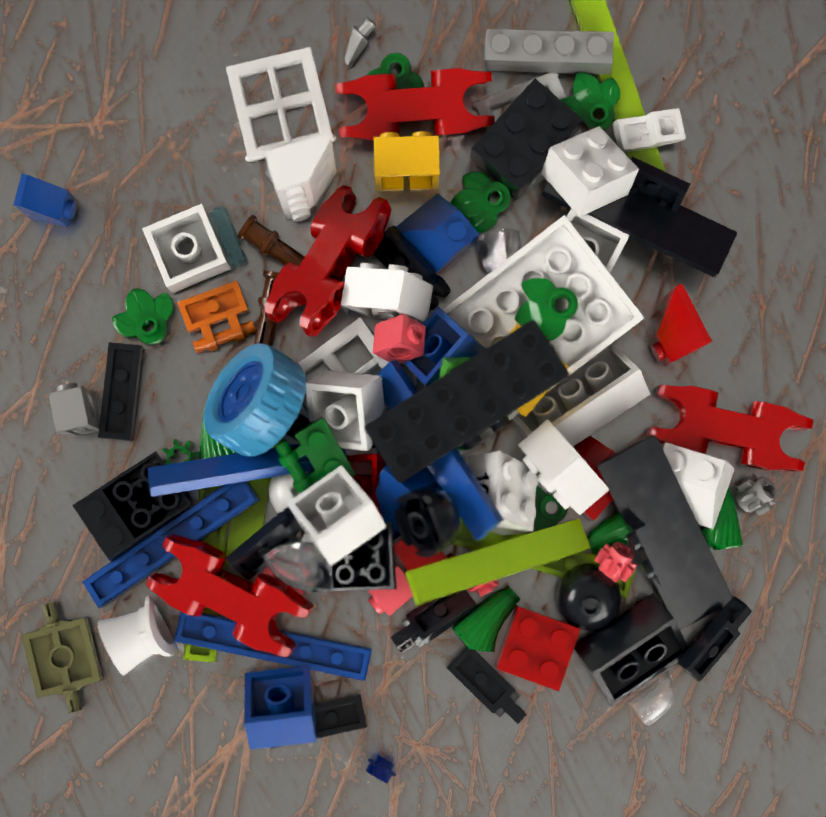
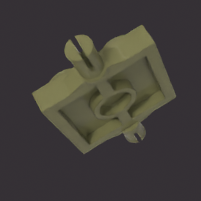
M56 602L42 605L47 624L37 631L21 635L36 697L40 698L51 694L65 695L68 714L80 711L82 708L77 691L85 685L103 680L88 617L73 621H60Z

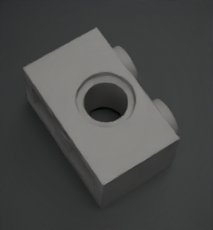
M68 383L57 386V392L48 393L55 431L57 433L76 436L99 431L100 416L94 392L85 389L84 386L77 387V383Z

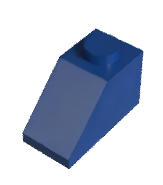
M21 174L14 206L30 219L67 227L69 219L72 220L75 216L77 204L74 201L75 197L68 190L30 175Z

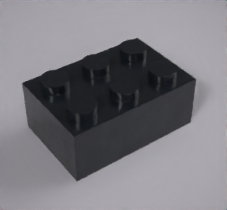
M534 78L471 148L470 159L495 181L504 184L517 199L542 172L550 147L572 138L579 131L583 119Z

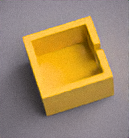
M421 131L413 133L412 136L400 137L398 133L386 132L380 134V137H374L376 191L404 190L403 176H410V190H438L440 176L439 136H432L430 132Z

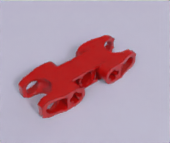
M463 68L430 71L432 87L397 89L396 74L366 75L352 81L335 84L336 94L359 95L365 100L368 108L367 115L361 123L339 128L340 137H356L372 141L374 137H380V134L386 132H395L400 136L399 122L434 120L435 136L462 134L477 128L492 126L495 123L494 116L473 115L467 111L463 103L464 93L470 86L492 82V72L471 71Z
M342 185L336 189L330 198L321 205L312 221L311 235L316 240L302 263L297 265L288 262L283 266L273 282L264 310L271 321L279 323L287 317L292 309L305 305L306 307L301 315L299 326L306 335L315 337L336 316L342 306L344 282L341 280L346 273L347 267H350L357 254L370 257L383 239L392 210L387 199L375 198L364 211L351 214L357 198L352 188Z
M658 385L656 387L655 396L673 402L680 412V420L673 429L650 427L647 429L646 437L654 435L662 444H665V442L705 455L708 442L743 449L740 464L764 471L784 470L802 472L804 470L805 462L792 458L782 451L780 437L787 428L796 430L812 429L813 419L800 415L787 407L753 401L750 415L717 408L716 404L719 393L713 390L696 386Z
M175 534L165 538L162 546L166 551L179 559L182 565V575L179 579L162 573H154L148 577L145 584L152 592L162 598L169 606L187 615L199 617L206 606L237 622L232 632L233 637L255 650L269 652L282 657H289L294 652L297 644L280 632L277 627L276 617L278 612H286L299 618H306L311 614L314 607L307 598L298 593L291 585L271 575L258 574L255 583L252 584L223 569L222 567L227 555L204 541L193 540Z

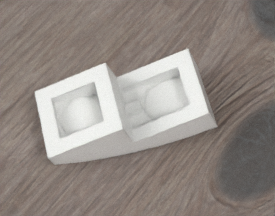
M679 108L653 111L646 116L617 119L612 123L617 146L624 153L663 146L686 139Z

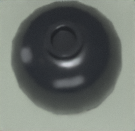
M422 487L399 497L397 502L401 501L400 508L395 510L397 529L407 546L413 544L420 550L416 552L417 555L431 557L453 544L460 531V515L455 502L447 493L437 488Z
M588 563L575 566L567 571L561 578L556 593L559 611L567 622L581 630L587 631L602 629L613 622L619 613L622 599L618 582L615 583L600 571L597 566Z

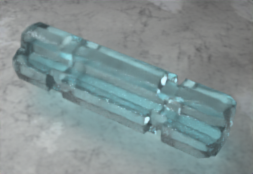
M224 206L212 209L209 215L212 222L217 225L215 229L224 251L228 252L226 256L229 264L232 267L243 265L247 262L244 251L240 249L241 243L237 238L231 221H228L230 217L227 209Z

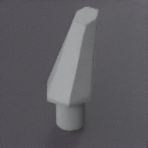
M368 17L358 28L356 26L352 28L344 56V61L350 68L369 43L367 36L377 26Z

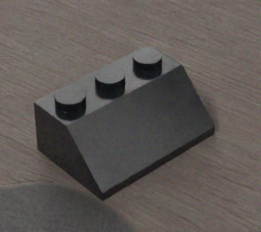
M653 593L647 598L638 601L632 608L616 617L613 622L585 637L580 643L575 645L574 650L612 707L679 662L688 646L675 618Z

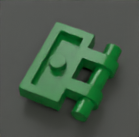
M322 416L294 432L295 437L300 443L299 445L291 449L286 439L274 445L280 455L278 460L283 468L287 467L294 479L293 486L297 493H302L341 465L351 477L355 475ZM304 455L308 457L314 468L307 474H305L298 462Z

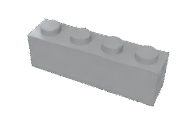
M486 29L484 57L486 71L611 74L614 32Z

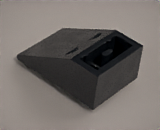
M156 451L72 505L109 561H113L192 505L184 492L151 497L147 468L165 465Z
M384 522L386 528L332 566H330L301 528L304 592L396 589L393 522Z

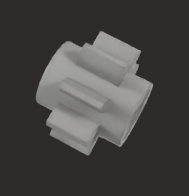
M754 473L741 479L742 483L737 485L738 491L736 492V500L739 506L746 512L755 510L758 516L771 510V505L776 503L774 499L777 496L773 482L763 476L757 479Z

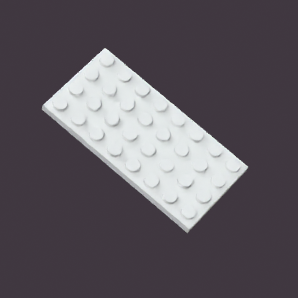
M565 215L443 309L487 349L506 337L519 324L514 319L519 308L529 300L522 289V282L532 278H545L550 280L556 288L571 290L578 299L577 312L573 317L566 320L565 330L562 335L555 340L549 341L560 360L568 366L567 371L569 375L644 319L643 315ZM560 298L556 301L555 306L558 310L563 311L568 307V301ZM400 363V366L418 392L427 387L404 363ZM378 365L366 375H377L382 369ZM515 410L512 415L508 416V419L512 420L519 412ZM491 428L480 434L481 442L494 433ZM479 442L478 444L474 445L472 449H474V448H475L477 445H479L481 442ZM457 449V450H458V452L460 453V455L463 457V456L466 455L468 452H470L472 449H470V450Z

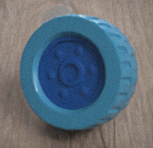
M263 343L251 345L239 352L222 370L208 395L204 409V427L209 436L228 449L247 457L257 456L266 452L285 434L298 442L294 432L310 423L309 418L299 413L306 392V377L302 367L286 354Z

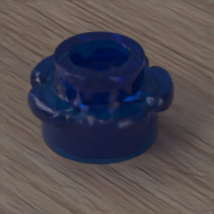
M380 755L375 760L368 759L370 763L365 771L386 784L389 783L392 776L396 777V773L392 771L394 764Z

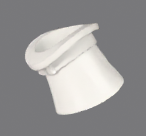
M150 595L145 597V605L139 608L138 611L98 621V629L103 644L114 665L123 676L153 654L170 657L179 651L177 643L174 641L170 630Z

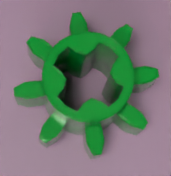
M174 439L173 448L162 449L167 454V460L163 461L165 465L174 464V459L179 457V451L188 455V459L184 460V462L196 460L200 456V452L190 450L193 446L192 441L186 442L183 447L179 440Z

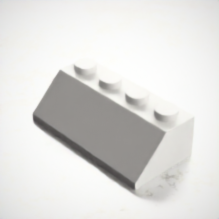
M329 132L264 152L286 220L293 219L294 222L310 218L311 213L316 212L337 174Z
M611 343L548 391L527 417L519 413L511 421L523 439H525L548 419L573 447L651 394L640 369L616 345Z

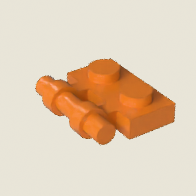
M237 280L177 302L187 331L193 333L201 330L204 338L192 342L197 354L209 350V352L218 350L219 345L236 340V342L245 340L246 335L256 332L253 320L243 324L239 322L238 316L249 312ZM225 320L229 321L231 328L216 334L213 333L212 325Z

